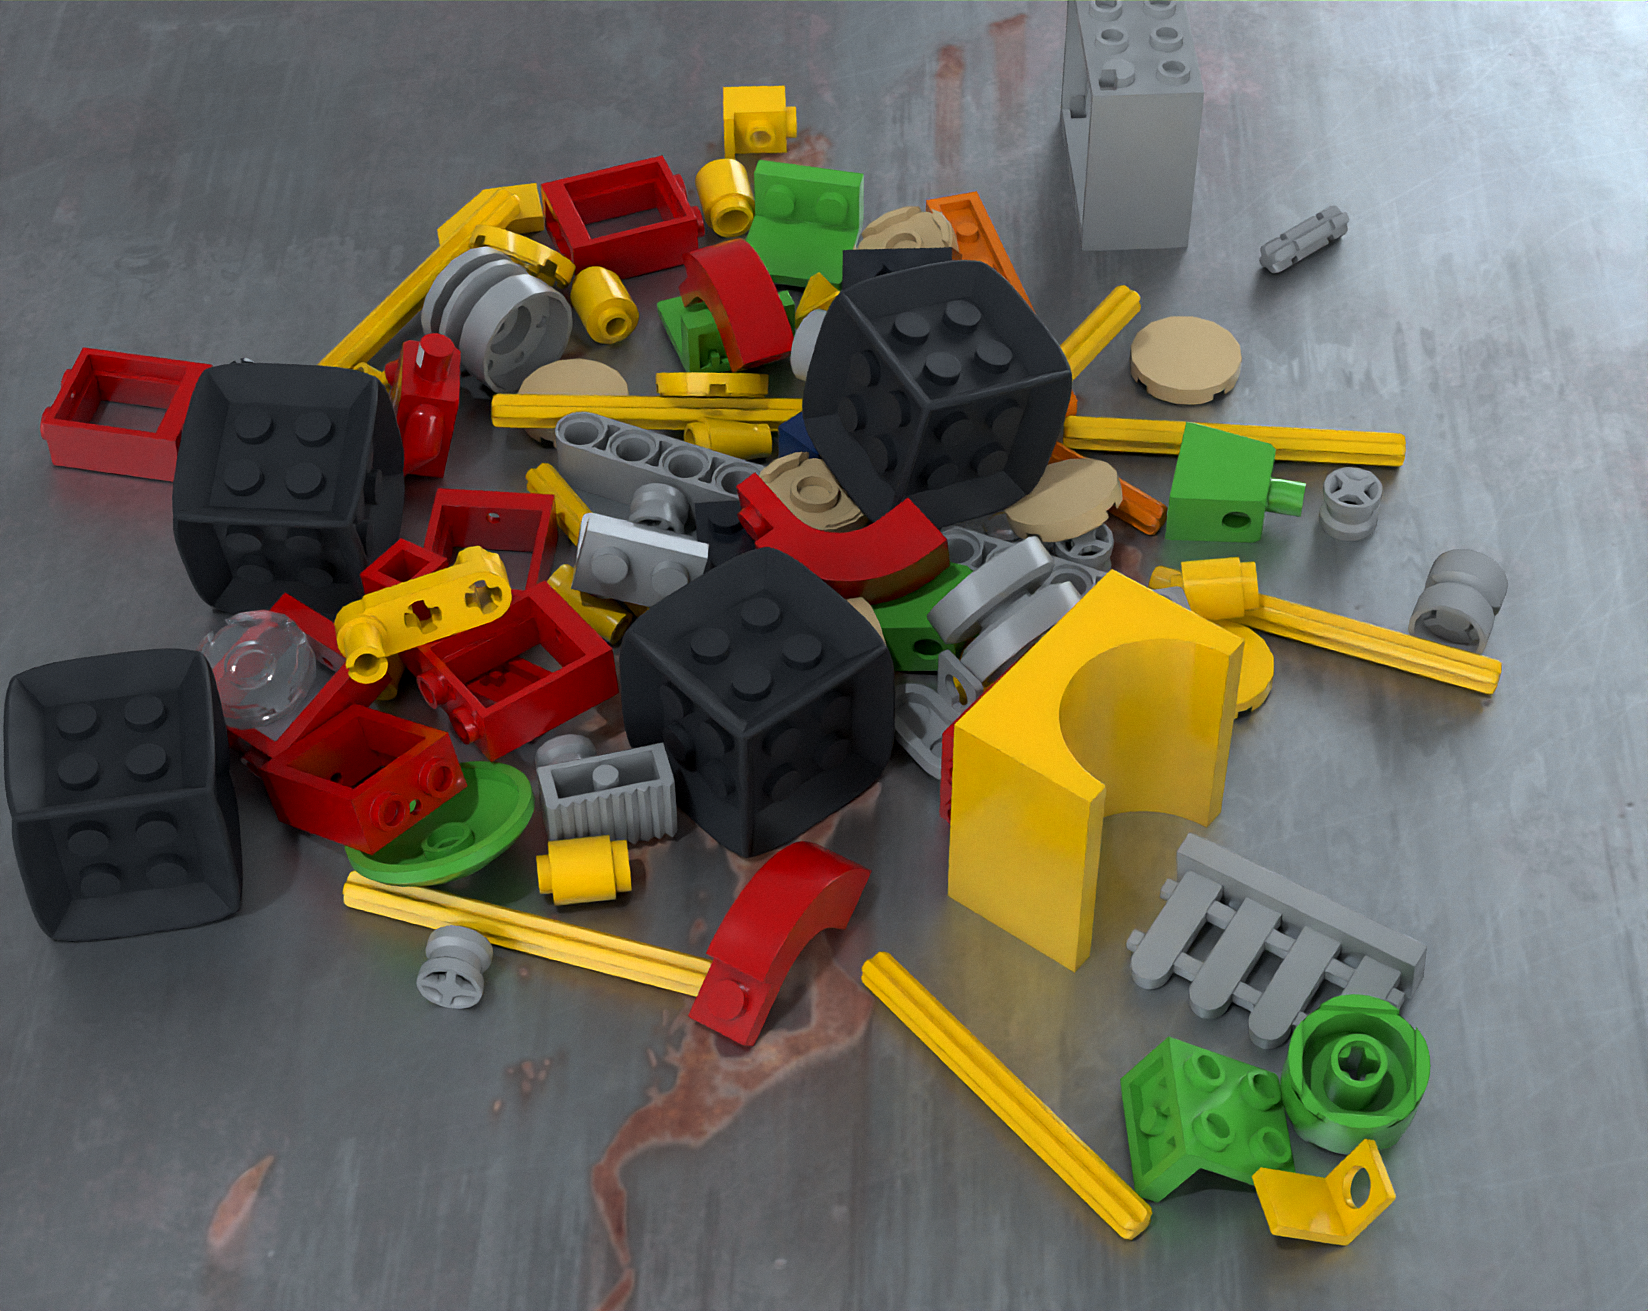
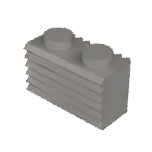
M663 743L536 767L540 810L548 841L610 835V841L626 839L636 844L637 841L645 840L648 842L653 837L661 839L665 833L673 837L678 831L675 780Z

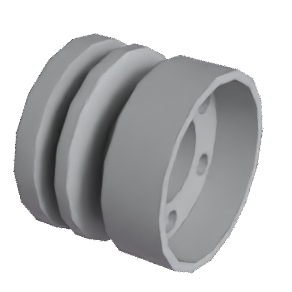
M488 246L466 251L454 258L438 274L425 297L421 314L423 334L438 333L450 338L454 343V347L461 351L460 365H463L469 374L493 392L501 394H517L524 379L536 369L558 361L568 345L573 327L572 309L562 294L541 279L529 275L524 267L513 262L503 252Z

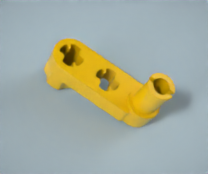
M480 546L468 547L458 552L456 562L451 567L366 594L361 600L344 606L336 615L334 625L338 649L346 657L345 663L346 669L349 668L350 670L348 671L349 676L358 683H374L380 680L387 671L388 661L385 657L492 622L503 616L510 606L512 594L502 559L499 554L488 552ZM485 581L486 586L482 588L475 587V582ZM424 600L425 605L430 608L431 618L419 621L418 616L413 613L412 603Z

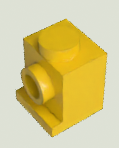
M785 85L723 87L725 159L735 160V154L787 153L786 138H797L796 106L786 107Z

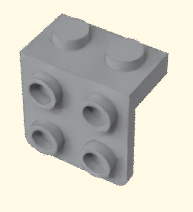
M586 513L582 517L579 529L571 589L587 592L600 599L613 598L651 608L671 593L703 575L708 559L709 544L697 542L694 537L596 513Z

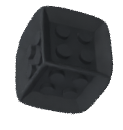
M951 260L866 279L846 288L835 297L823 319L807 372L802 399L803 420L815 449L856 506L872 523L879 520L906 498H909L939 529L1004 510L1033 491L1045 472L1066 416L1072 391V372L1064 352L1050 331L1015 288L994 268L976 260Z
M280 363L224 364L207 368L202 372L193 390L184 423L173 480L172 510L173 533L180 557L195 591L207 605L229 613L263 617L286 592L327 619L335 620L336 615L344 606L363 598L365 592L360 573L399 540L404 508V448L390 396L378 378L361 371L341 367Z
M763 547L738 555L711 569L653 605L639 616L625 632L620 649L619 675L622 714L628 742L631 748L657 743L664 744L675 780L676 805L707 834L728 850L742 857L750 858L784 845L859 796L886 768L893 749L895 731V672L890 652L877 630L858 610L820 577L790 555L771 547Z
M180 648L137 650L53 662L31 668L13 676L9 682L4 703L5 791L12 817V840L18 868L34 917L42 931L48 937L54 939L92 941L197 926L221 919L236 912L240 905L243 886L238 804L235 788L229 773L230 748L220 695L214 673L205 655L200 651Z

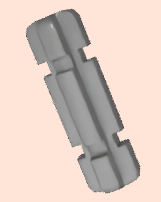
M1329 206L1317 213L1316 216H1312L1284 232L1280 237L1272 239L1260 248V264L1262 267H1267L1271 273H1280L1293 265V263H1297L1329 242L1347 233V222H1349L1347 213H1342L1337 206Z

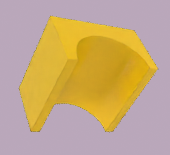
M1111 569L954 724L947 896L1075 973L1090 957L1103 818L1126 812H1160L1186 818L1207 828L1221 813L1245 640Z

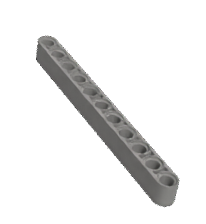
M582 411L568 414L561 418L555 427L558 471L570 487L630 506L634 492L641 486L651 483L667 484L677 488L687 498L689 513L685 524L695 527V503L739 501L736 486L755 472L759 476L760 472L766 468L756 463L590 412ZM868 519V522L862 528L873 523ZM956 525L938 529L948 540L950 562L968 566L973 571L1015 545L1014 543ZM1052 556L1055 560V565L1051 576L1031 595L1050 584L1070 581L1083 598L1107 572Z

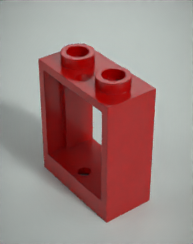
M663 155L541 184L544 226L557 252L571 260L576 266L571 279L572 282L582 270L593 266H600L613 271L622 280L683 265L681 255L699 249L698 238L705 235L704 222L698 206L689 205L686 187L681 175H673ZM653 208L658 209L663 219V222L591 239L585 227L586 224Z
M83 347L72 369L65 371L61 381V389L51 407L48 406L42 414L40 424L41 437L48 443L53 465L173 482L184 423L193 390L202 372L207 368L213 367V365ZM101 400L167 409L156 433L90 424Z
M437 488L423 548L447 558L448 564H450L453 547L468 548L480 546L483 549L533 552L525 590L544 580L547 582L551 577L559 537L555 495ZM495 513L500 517H492L489 514ZM511 589L512 597L525 590Z
M545 580L513 596L508 610L500 618L417 646L422 673L417 676V684L424 699L433 709L441 707L448 714L460 740L466 745L474 743L490 762L619 693L613 648ZM538 644H541L562 666L561 669L487 708L464 685V683Z
M286 592L213 672L225 718L229 748L241 754L242 763L261 780L262 777L258 768L355 703L369 707L393 680L388 671L380 680L374 683L363 684L353 680L348 674L349 668L346 669V657L338 649L334 622ZM295 646L336 673L282 735L274 741L234 714Z
M355 703L258 768L279 822L370 855L379 851L467 787L448 732ZM380 766H385L354 789L350 788ZM413 800H415V808L412 812H410L409 805Z

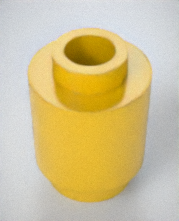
M717 159L704 165L696 175L695 186L707 225L722 237L731 238L746 233L750 229L755 216V200L745 167L733 159Z
M593 266L582 270L574 278L570 294L571 303L589 336L594 341L602 344L620 342L635 330L639 321V312L616 273L600 266Z
M1239 557L1181 562V574L1170 575V587H1181L1184 590L1191 611L1207 620L1244 617V611L1259 610L1255 561L1240 562Z
M610 835L548 841L549 854L536 856L540 895L553 893L554 906L615 900L616 893L632 891L626 839L610 841Z

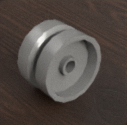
M1037 536L1029 537L1013 545L981 565L944 596L927 614V620L945 644L961 643L979 633V636L964 650L960 662L982 683L983 688L994 683L1082 599V596L1070 581L1050 584L1031 595L1051 576L1055 565V560Z

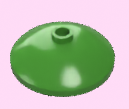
M490 761L461 762L459 764L467 783L465 789L373 855L344 845L350 864L356 872L368 879L399 887L439 885L469 876L505 852L515 843L526 828L535 808V796L530 781L523 772L507 764ZM413 800L409 805L410 812H412L415 808V800Z

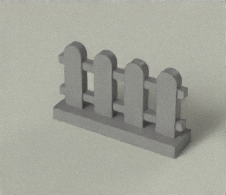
M1189 832L1177 850V881L1167 878L1160 889V898L1166 900V904L1146 934L1134 929L1127 939V949L1134 952L1130 961L1131 976L1138 986L1144 989L1160 988L1168 982L1173 972L1192 981L1189 987V1005L1197 1016L1204 1019L1218 1018L1227 1011L1233 1002L1251 1011L1248 1019V1034L1251 1041L1263 1049H1274L1285 1043L1290 1033L1294 1032L1300 1022L1308 1016L1304 1011L1324 979L1344 988L1341 995H1369L1383 999L1397 1009H1400L1404 1002V997L1412 998L1424 978L1427 953L1426 945ZM1206 921L1225 931L1203 963L1187 955L1186 952ZM1264 950H1267L1284 960L1265 991L1261 992L1244 982Z

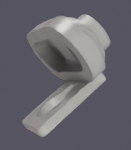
M948 649L938 655L937 692L928 686L917 683H906L895 687L894 738L927 773L933 775L938 780H941L942 733L984 692L982 683ZM953 676L958 679L965 690L968 701L965 705L959 702V693L955 687Z

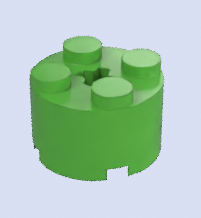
M1341 995L1320 1004L1319 1008L1302 1020L1294 1030L1281 1073L1280 1091L1285 1111L1292 1121L1294 1131L1301 1139L1331 1152L1349 1155L1364 1139L1374 1140L1378 1150L1395 1145L1406 1132L1415 1117L1428 1085L1431 1064L1428 1046L1417 1027L1414 1030L1399 1015L1400 1010L1383 999L1369 995ZM1352 1069L1357 1071L1358 1080L1351 1079L1349 1073L1344 1070Z

